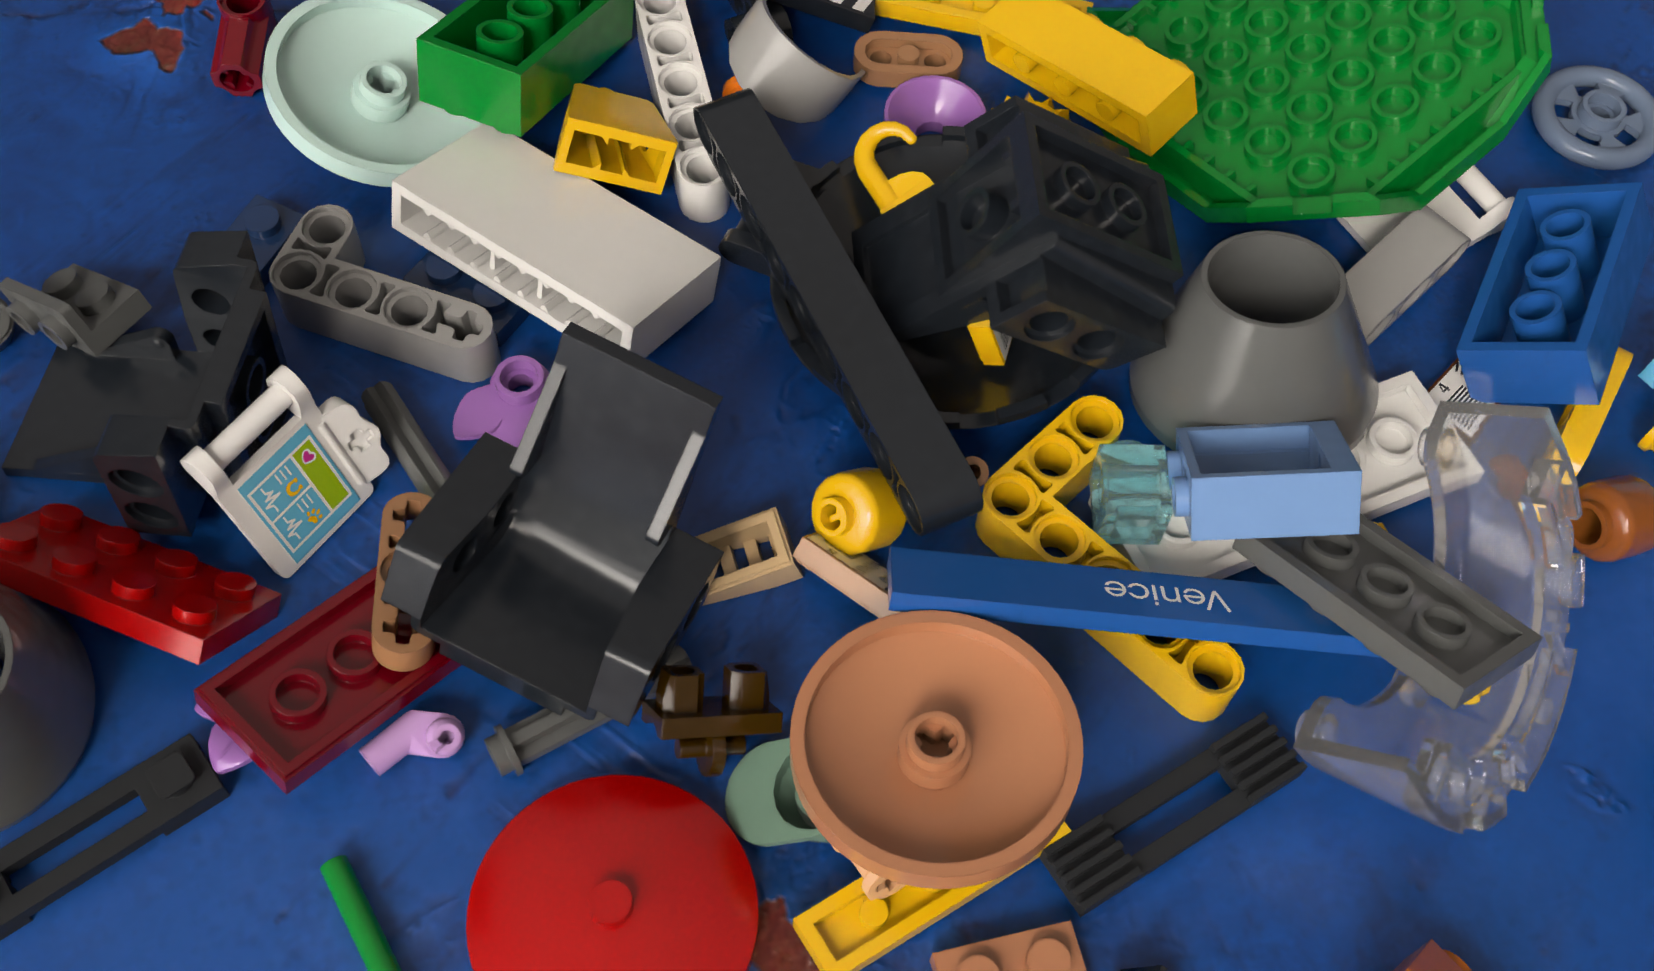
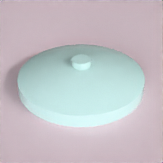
M306 0L293 8L280 20L269 38L265 51L262 84L265 101L273 120L283 135L307 158L319 166L347 179L369 185L392 187L393 179L483 123L464 116L449 114L442 108L419 101L416 38L446 16L443 12L419 0Z

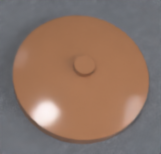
M938 610L909 611L878 618L849 632L835 642L811 668L801 685L791 717L789 749L793 781L799 799L818 831L841 854L863 869L882 878L919 888L951 889L979 885L998 879L1030 861L1044 849L1065 821L1077 792L1082 773L1084 754L1081 723L1072 697L1058 673L1040 653L1017 635L987 620L967 614Z

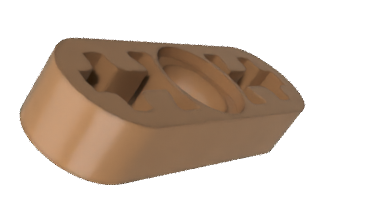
M418 492L402 493L390 499L383 509L371 627L372 652L382 666L399 672L412 671L423 666L430 660L435 650V641L418 633L413 628L409 644L396 643L399 613H408L381 600L393 554L399 539L405 532L407 520H415L432 499V497Z

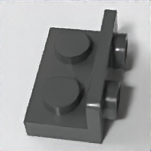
M74 263L68 268L61 269L49 276L43 283L41 291L8 277L0 282V290L11 302L6 307V311L21 328L31 335H36L39 331L43 332L52 342L64 350H68L73 346L95 357L103 353L152 308L139 289Z

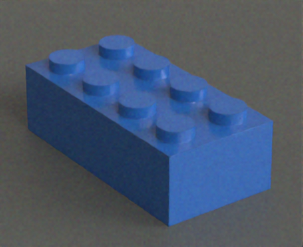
M1643 182L1518 189L1456 349L1470 398L1485 403L1600 405L1653 240Z

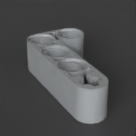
M326 204L317 206L309 210L300 219L269 270L272 287L285 317L291 324L298 328L459 381L480 382L493 375L501 362V355L492 316L485 308L463 299L363 268L366 262L353 218L346 209L338 205Z

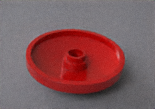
M604 775L571 782L552 790L524 808L504 827L486 852L477 870L467 907L466 934L473 971H749L758 935V896L750 862L742 845L726 822L709 805L680 787L661 780L635 775Z

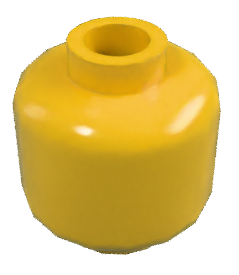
M862 467L828 476L816 488L812 500V521L815 531L834 547L851 556L891 545L902 534L907 521L879 468Z

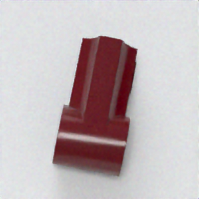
M217 0L221 20L211 66V79L215 87L223 88L233 96H253L257 89L263 88L262 74L265 51L269 38L278 24L270 0Z

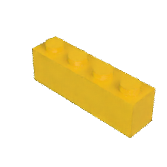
M1000 0L977 21L987 62L1047 97H1052V100L1150 157L1198 113L1194 72L1183 62L1177 59H1169L1146 47L1138 38L1126 36L1104 24L1094 14L1083 13L1062 0Z

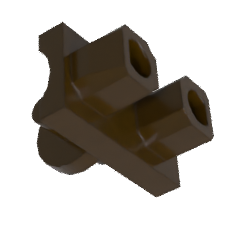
M733 662L724 665L722 696H704L705 673L699 667L663 665L658 680L656 699H645L642 703V720L644 723H653L655 725L657 736L661 740L675 739L674 750L677 759L696 758L698 769L702 776H720L725 768L726 756L744 755L746 751L744 735L782 733L783 712L769 702L767 670L755 662Z

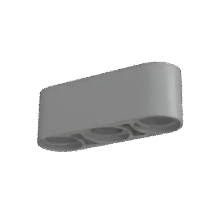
M1427 205L1421 210L1412 211L1345 273L1368 346L1457 262L1471 242L1469 237Z

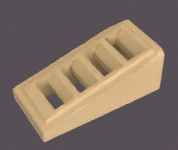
M776 507L695 536L724 551L720 561L724 576L713 579L702 606L775 588L803 578L800 564L792 556L795 549L787 525ZM770 541L774 557L763 560L759 544ZM744 548L749 566L739 570L733 550Z

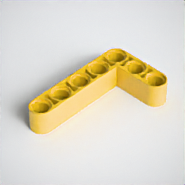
M1096 395L1083 396L1074 401L985 483L982 492L983 510L977 513L975 528L977 535L983 543L999 557L1141 571L1065 507L1106 469L1113 457L1124 422L1122 412L1114 402ZM1082 432L1092 433L1098 438L1088 437L1082 434ZM1040 469L1052 470L1059 476H1048L1040 472ZM1008 507L1015 510L1019 515H1004L997 511L996 508ZM1043 548H1058L1068 557H1054ZM1083 629L1176 711L1193 721H1212L1222 715L1244 680L1245 667L1242 659L1227 643L1163 637L1167 644L1161 645L1148 640L1145 635ZM1199 673L1209 676L1216 682L1219 689L1213 690L1202 686L1195 679L1194 674Z

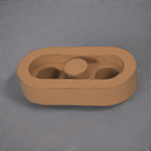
M873 31L864 34L857 40L854 47L853 69L855 74L863 69L866 73L860 80L877 87L897 88L900 84L912 78L930 75L950 77L958 80L961 74L963 52L956 41L940 34Z

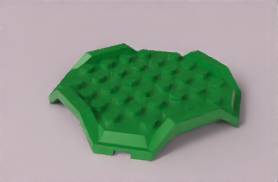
M1140 0L1131 8L1087 7V13L1094 14L1107 26L1126 36L1138 38L1146 47L1169 59H1177L1183 62L1194 72L1198 113L1151 157L1101 127L1099 129L1106 138L1127 147L1131 159L1147 163L1151 170L1164 175L1167 195L1206 223H1257L1378 216L1421 210L1504 140L1550 73L1552 49L1549 25L1545 23L1544 0Z

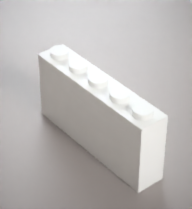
M481 124L392 180V228L560 332H563L569 323L573 322L646 358L713 302L721 256L594 181L554 171L553 164L555 159L513 134L501 133L494 127Z

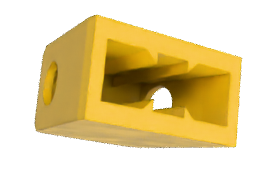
M577 83L573 86L562 125L553 170L661 195L678 142L654 103L646 99L614 92L609 88H598Z

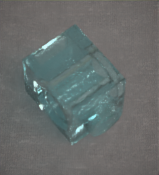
M1121 440L1112 444H1100L1089 474L1093 531L1109 544L1159 545L1173 515L1165 445H1143L1134 440Z

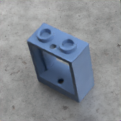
M1334 420L1176 428V451H1165L1166 489L1171 490L1174 517H1185L1191 541L1359 534L1362 470Z

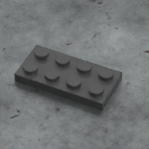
M1360 514L1359 534L1235 539L1232 546L1234 550L1255 564L1262 573L1273 577L1307 602L1314 611L1329 618L1362 642L1369 651L1381 656L1418 683L1425 692L1440 699L1453 710L1530 660L1543 638L1362 514Z

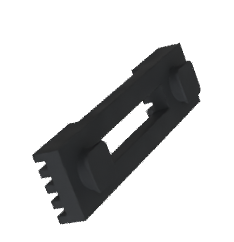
M1262 712L1217 740L1202 753L1103 815H1097L1043 849L1039 857L1080 918L1301 776L1308 766L1304 761L1299 763L1296 760L1297 752L1293 748L1289 750L1285 746L1288 741L1284 736L1278 737L1276 734L1278 728L1275 724L1270 726L1267 723L1269 717L1265 712ZM1216 771L1231 788V793L1132 856L1129 853L1125 854L1122 850L1124 846L1121 841H1116L1113 838L1116 834Z
M191 733L0 849V941L33 921L31 918L33 914L162 833L168 836L230 797L229 792L213 770L208 758ZM137 796H140L148 810L147 812L17 892L16 888L11 885L12 881L9 877L11 874Z

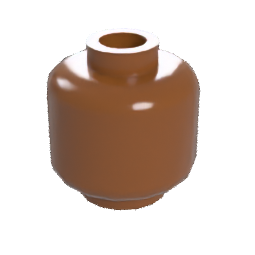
M1615 475L1588 482L1575 489L1567 499L1563 514L1565 532L1572 545L1583 556L1597 562H1615L1642 554L1654 548V488L1647 481L1633 475Z

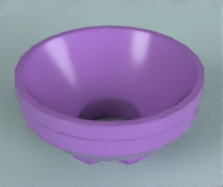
M938 75L920 76L900 84L891 92L886 100L884 121H897L904 124L916 136L927 131L942 134L943 126L964 127V125L986 113V109L978 94L963 82Z

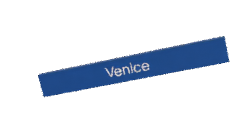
M890 547L887 581L888 608L891 611H951L984 620L1382 658L1369 651L1362 642L1329 618L1314 611L1307 602L1283 585Z

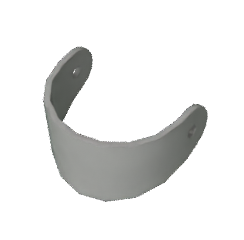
M756 0L736 27L729 41V64L743 90L746 88L752 89L766 111L778 118L796 123L816 122L825 118L838 107L866 73L861 69L857 74L849 76L837 73L818 63L802 51L781 30L772 18L766 0Z

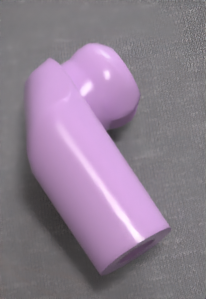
M410 710L361 747L359 752L372 769L381 776L407 755L448 758L456 754L463 746L465 729L461 721L453 715Z

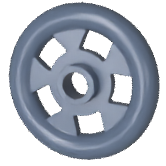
M1594 65L1567 67L1547 76L1533 96L1531 112L1537 131L1553 150L1572 162L1599 170H1621L1637 166L1654 154V97L1641 84L1623 73ZM1575 87H1590L1594 90L1589 91L1584 96H1579ZM1555 104L1570 108L1568 119L1557 117ZM1626 104L1635 112V114L1629 116L1626 115ZM1622 130H1625L1637 140L1626 146L1617 140L1616 137L1620 135ZM1576 133H1578L1586 139L1598 141V146L1589 144L1577 138L1575 136Z

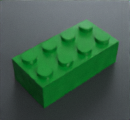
M466 0L416 38L419 101L442 108L449 114L464 116L494 127L501 133L522 137L572 92L574 84L582 83L632 38L634 0Z

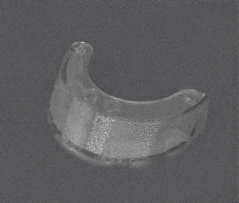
M1440 401L1430 426L1424 428L1420 434L1417 448L1419 462L1424 466L1433 510V563L1543 638L1534 656L1492 684L1489 693L1481 696L1478 703L1472 705L1463 704L1455 710L1440 699L1429 695L1418 683L1399 669H1396L1393 679L1387 687L1376 697L1365 703L1351 705L1338 697L1320 696L1313 702L1310 709L1304 711L1299 717L1295 729L1293 748L1314 768L1434 826L1463 834L1464 829L1468 828L1483 832L1507 816L1508 794L1511 790L1521 792L1528 790L1547 755L1556 733L1571 684L1578 650L1565 647L1566 633L1570 631V623H1568L1570 607L1581 608L1584 605L1585 554L1572 553L1574 529L1570 520H1578L1583 514L1573 465L1549 407Z

